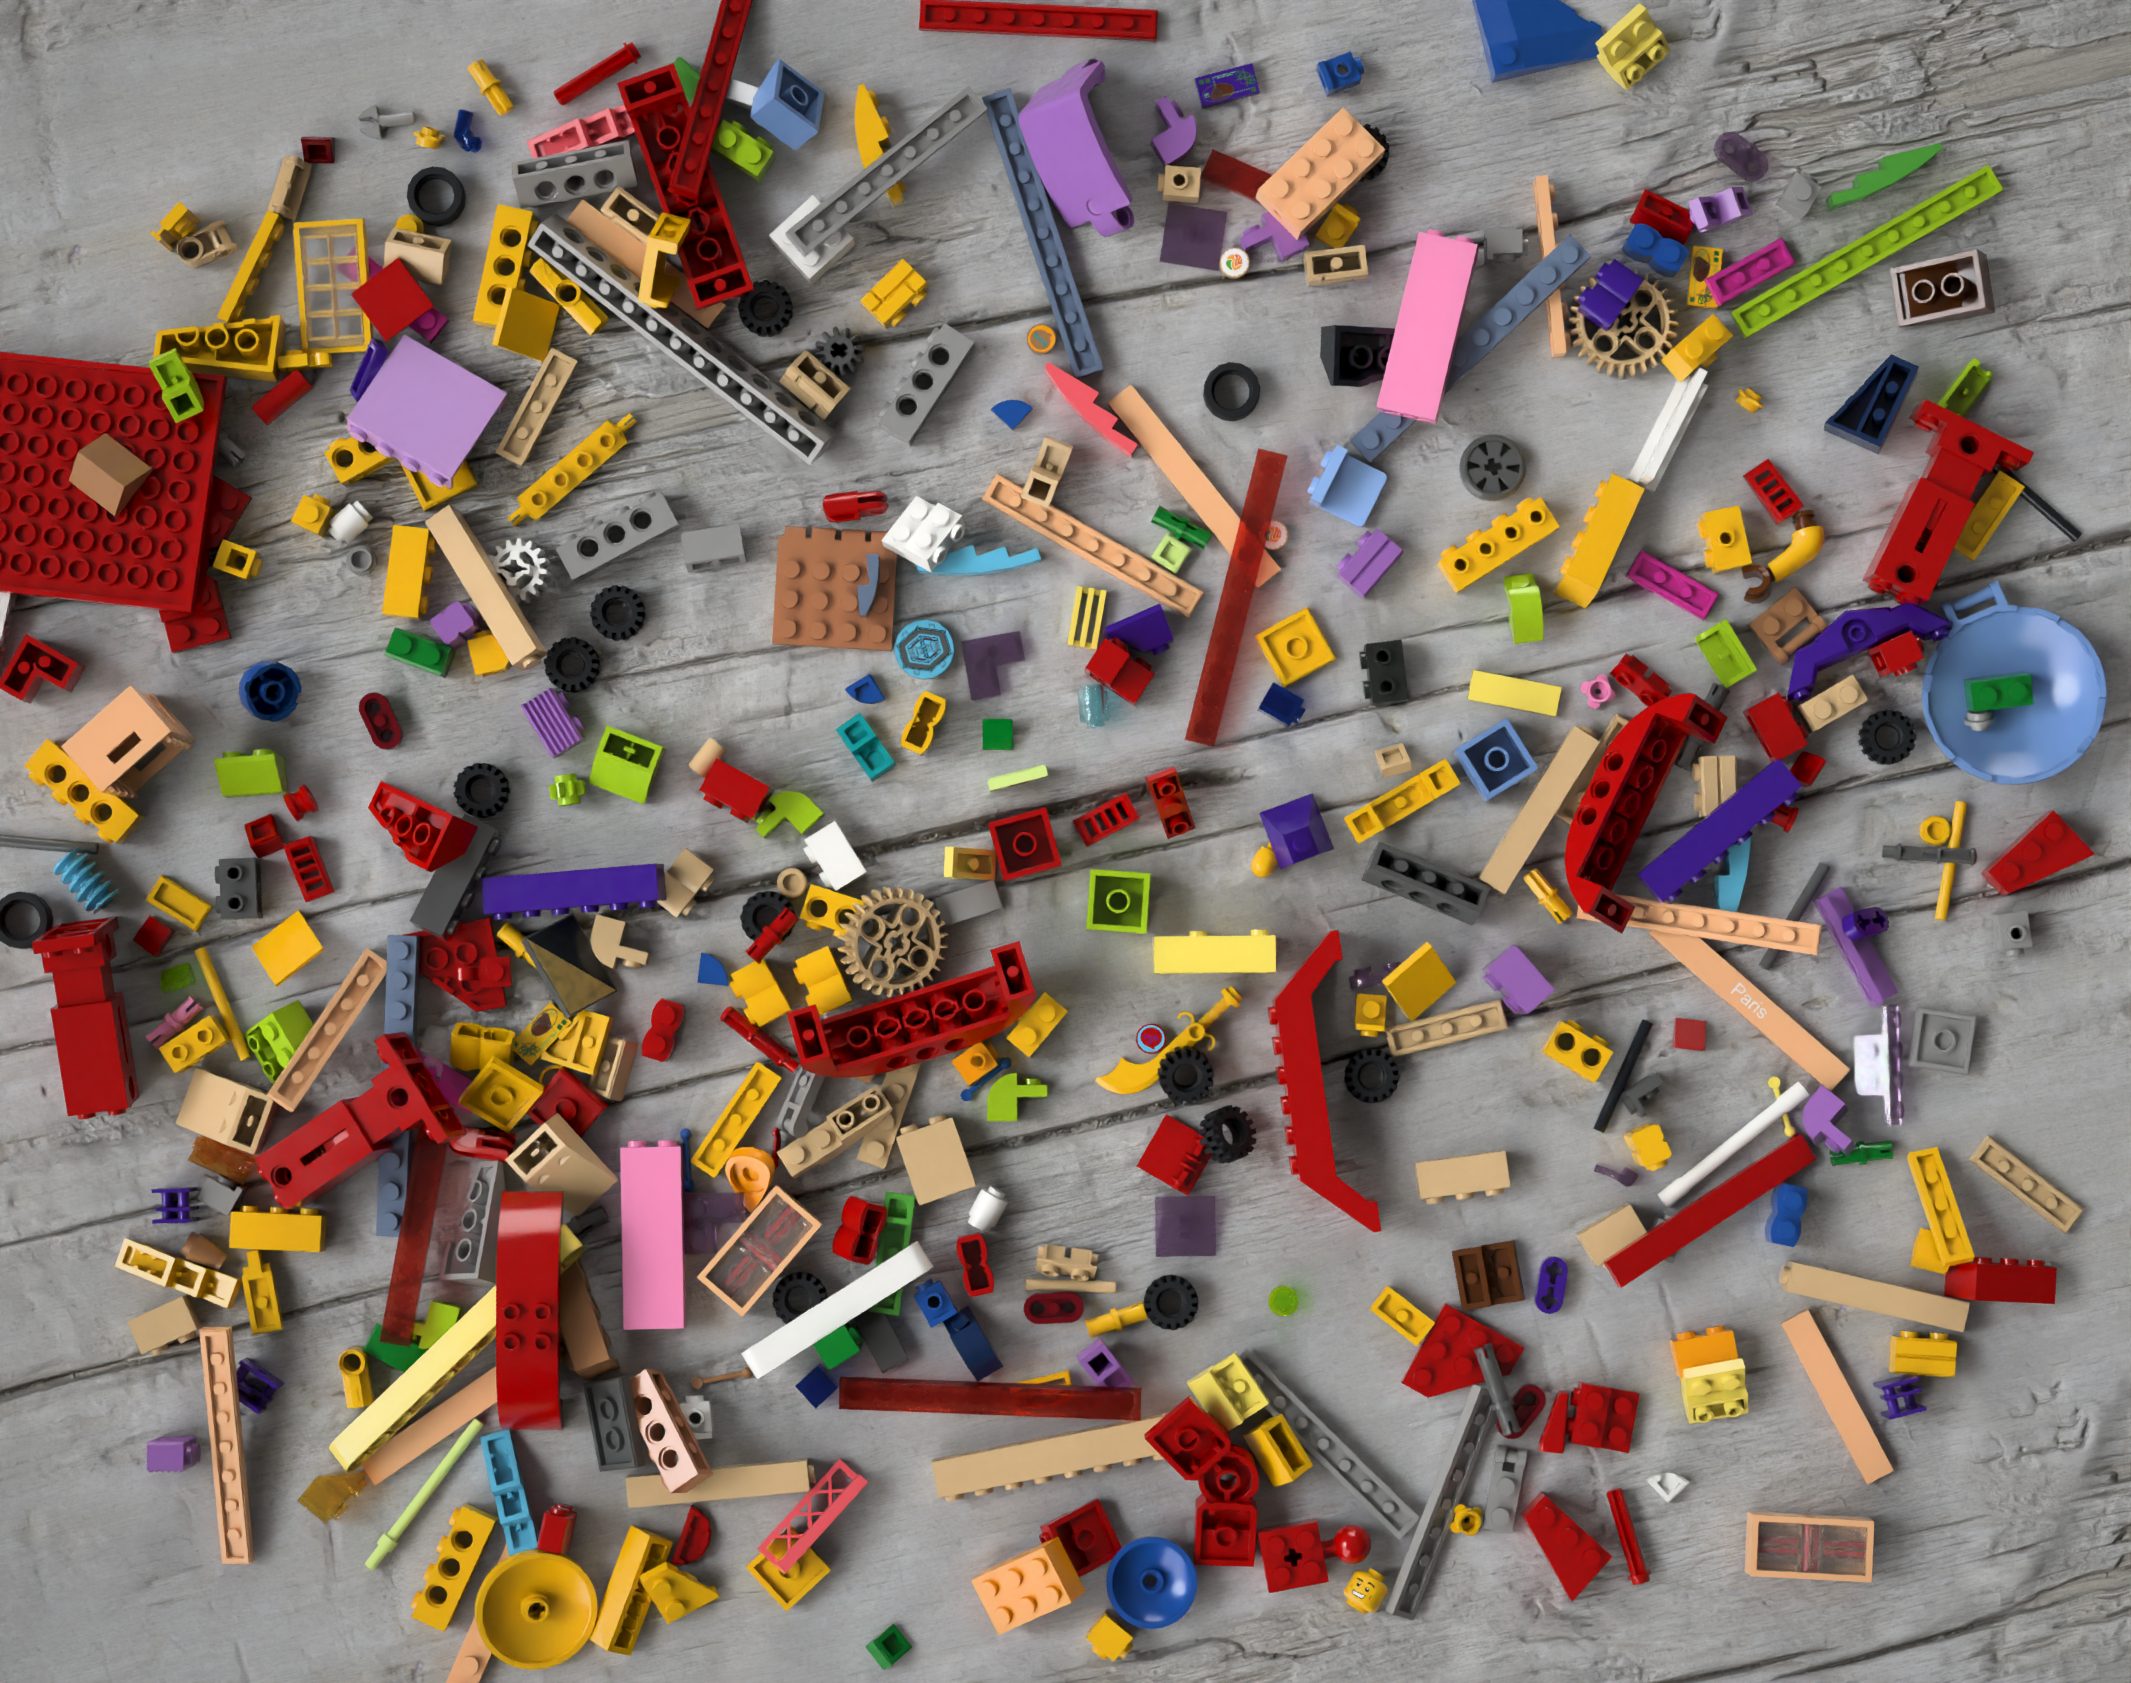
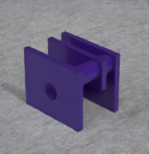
M197 1187L152 1189V1193H161L162 1207L156 1208V1211H162V1218L152 1220V1224L199 1221V1217H190V1211L198 1210L199 1205H189V1192L198 1191ZM174 1192H178V1206H173ZM178 1211L177 1218H173V1212Z
M248 1357L239 1361L238 1364L240 1366L236 1371L239 1402L255 1413L260 1414L266 1411L267 1407L265 1406L273 1401V1394L279 1387L284 1385V1382ZM249 1372L267 1383L263 1391L245 1379ZM253 1392L258 1398L255 1400L248 1394Z
M1905 1374L1873 1383L1874 1387L1884 1391V1394L1880 1395V1399L1886 1401L1888 1407L1887 1411L1881 1412V1416L1891 1420L1927 1410L1926 1406L1916 1403L1914 1394L1922 1392L1920 1387L1911 1384L1912 1382L1919 1381L1917 1376ZM1903 1397L1905 1406L1899 1407L1897 1398Z

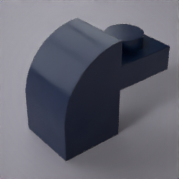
M969 1306L943 1321L954 1346L977 1382L1004 1367Z

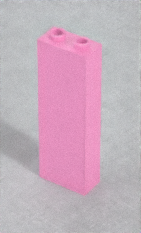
M1428 229L1427 233L1419 232L1377 402V409L1379 412L1437 424L1478 258L1479 247L1478 244H1473L1474 240L1464 236H1456V240L1445 238L1443 232Z
M658 1140V1146L647 1147L646 1141H628V1147L620 1148L623 1330L685 1328L687 1323L683 1146H676V1140Z

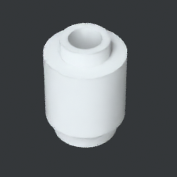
M357 500L353 504L349 503L328 521L332 526L328 531L339 543L345 540L349 544L370 525L368 522L373 517Z
M989 1186L988 1190L982 1188L968 1213L970 1215L968 1223L989 1233L992 1227L995 1228L1008 1204V1201L1004 1199L1006 1194L993 1186Z

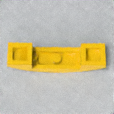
M1445 758L1344 817L1343 820L1356 842L1360 844L1461 783Z

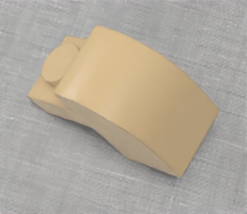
M1046 435L1036 462L1029 473L1021 498L1049 508L1062 481L1074 446Z
M596 914L591 933V946L600 962L613 969L617 968L619 958L623 959L622 965L640 969L641 964H649L651 953L623 946L628 922Z

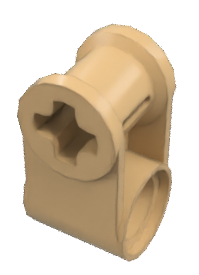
M220 220L181 239L177 244L176 251L186 266L196 269L234 253L238 246L236 243H232L226 230V221ZM218 235H219V237H220V240H221L222 244H220V242H219V240H218V238H217ZM192 246L199 247V254L195 258L188 259L185 257L188 248Z

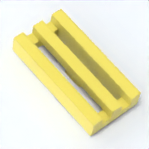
M1077 586L1067 645L1097 650L1106 590ZM1082 594H1087L1080 641H1077L1074 638ZM1099 596L1092 643L1086 642L1093 597Z

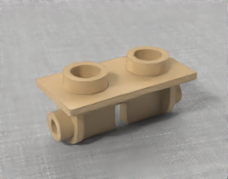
M284 156L268 210L283 218L296 221L313 164L304 162L297 156Z
M1045 1244V1247H1038L1035 1271H1039L1041 1274L1049 1277H1057L1059 1274L1067 1275L1077 1281L1095 1279L1098 1254H1093V1250L1072 1248L1071 1257L1066 1258V1247Z

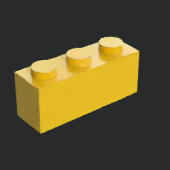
M393 525L382 614L386 617L422 621L423 614L428 613L429 596H425L427 584L431 585L433 578V567L429 566L430 555H435L437 541L429 529Z
M240 1205V1211L231 1212L229 1248L305 1252L325 1251L327 1215L318 1214L319 1209L300 1208V1213H288L289 1210H285L284 1207H270V1212H259V1206Z

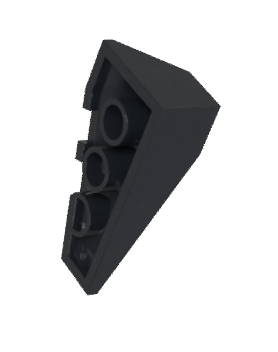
M1343 325L1321 327L1320 358L1330 385L1362 387L1383 380L1395 328Z

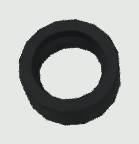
M432 166L422 169L413 176L408 185L407 200L410 209L422 222L432 226H443L452 223L461 215L465 207L466 194L462 183L453 172L443 167ZM434 179L447 182L452 187L454 193L453 203L450 208L439 214L424 210L419 201V192L422 186Z
M1228 362L1218 365L1209 373L1205 381L1203 397L1206 407L1214 416L1221 420L1237 421L1244 419L1254 411L1259 401L1260 385L1258 378L1250 368L1241 363ZM1229 374L1238 375L1248 384L1249 397L1240 408L1226 409L1216 401L1214 387L1223 376Z
M16 892L8 894L0 900V941L7 946L19 949L33 948L32 942L52 928L54 921L52 910L47 902L38 895ZM18 903H28L35 907L39 913V928L33 935L27 938H17L10 934L6 928V914L12 906Z

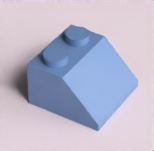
M779 59L775 62L753 97L750 118L759 126L774 134L781 142L797 150L819 132L824 92Z

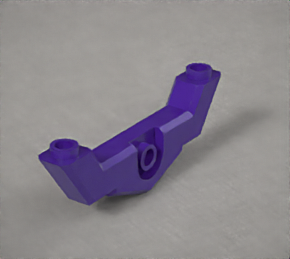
M1908 602L1892 609L1890 607L1846 610L1814 640V643L1796 650L1787 698L1789 701L1795 699L1796 702L1809 698L1812 695L1811 691L1815 689L1819 671L1909 631H1912L1913 635H1918L1924 641L1933 639L1934 642L1940 641L1950 634L1949 631L1953 627V622L1919 605Z

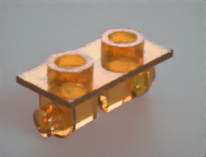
M204 1135L196 1137L192 1146L194 1149L188 1158V1161L242 1185L256 1162L255 1158Z

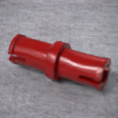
M785 907L768 927L766 925L763 927V933L745 952L760 964L762 959L776 944L780 945L783 942V936L800 919Z

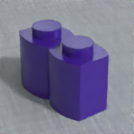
M1616 259L1610 265L1606 262L1602 265L1595 275V278L1599 280L1593 289L1587 286L1577 300L1581 303L1578 312L1606 332L1644 281V279Z

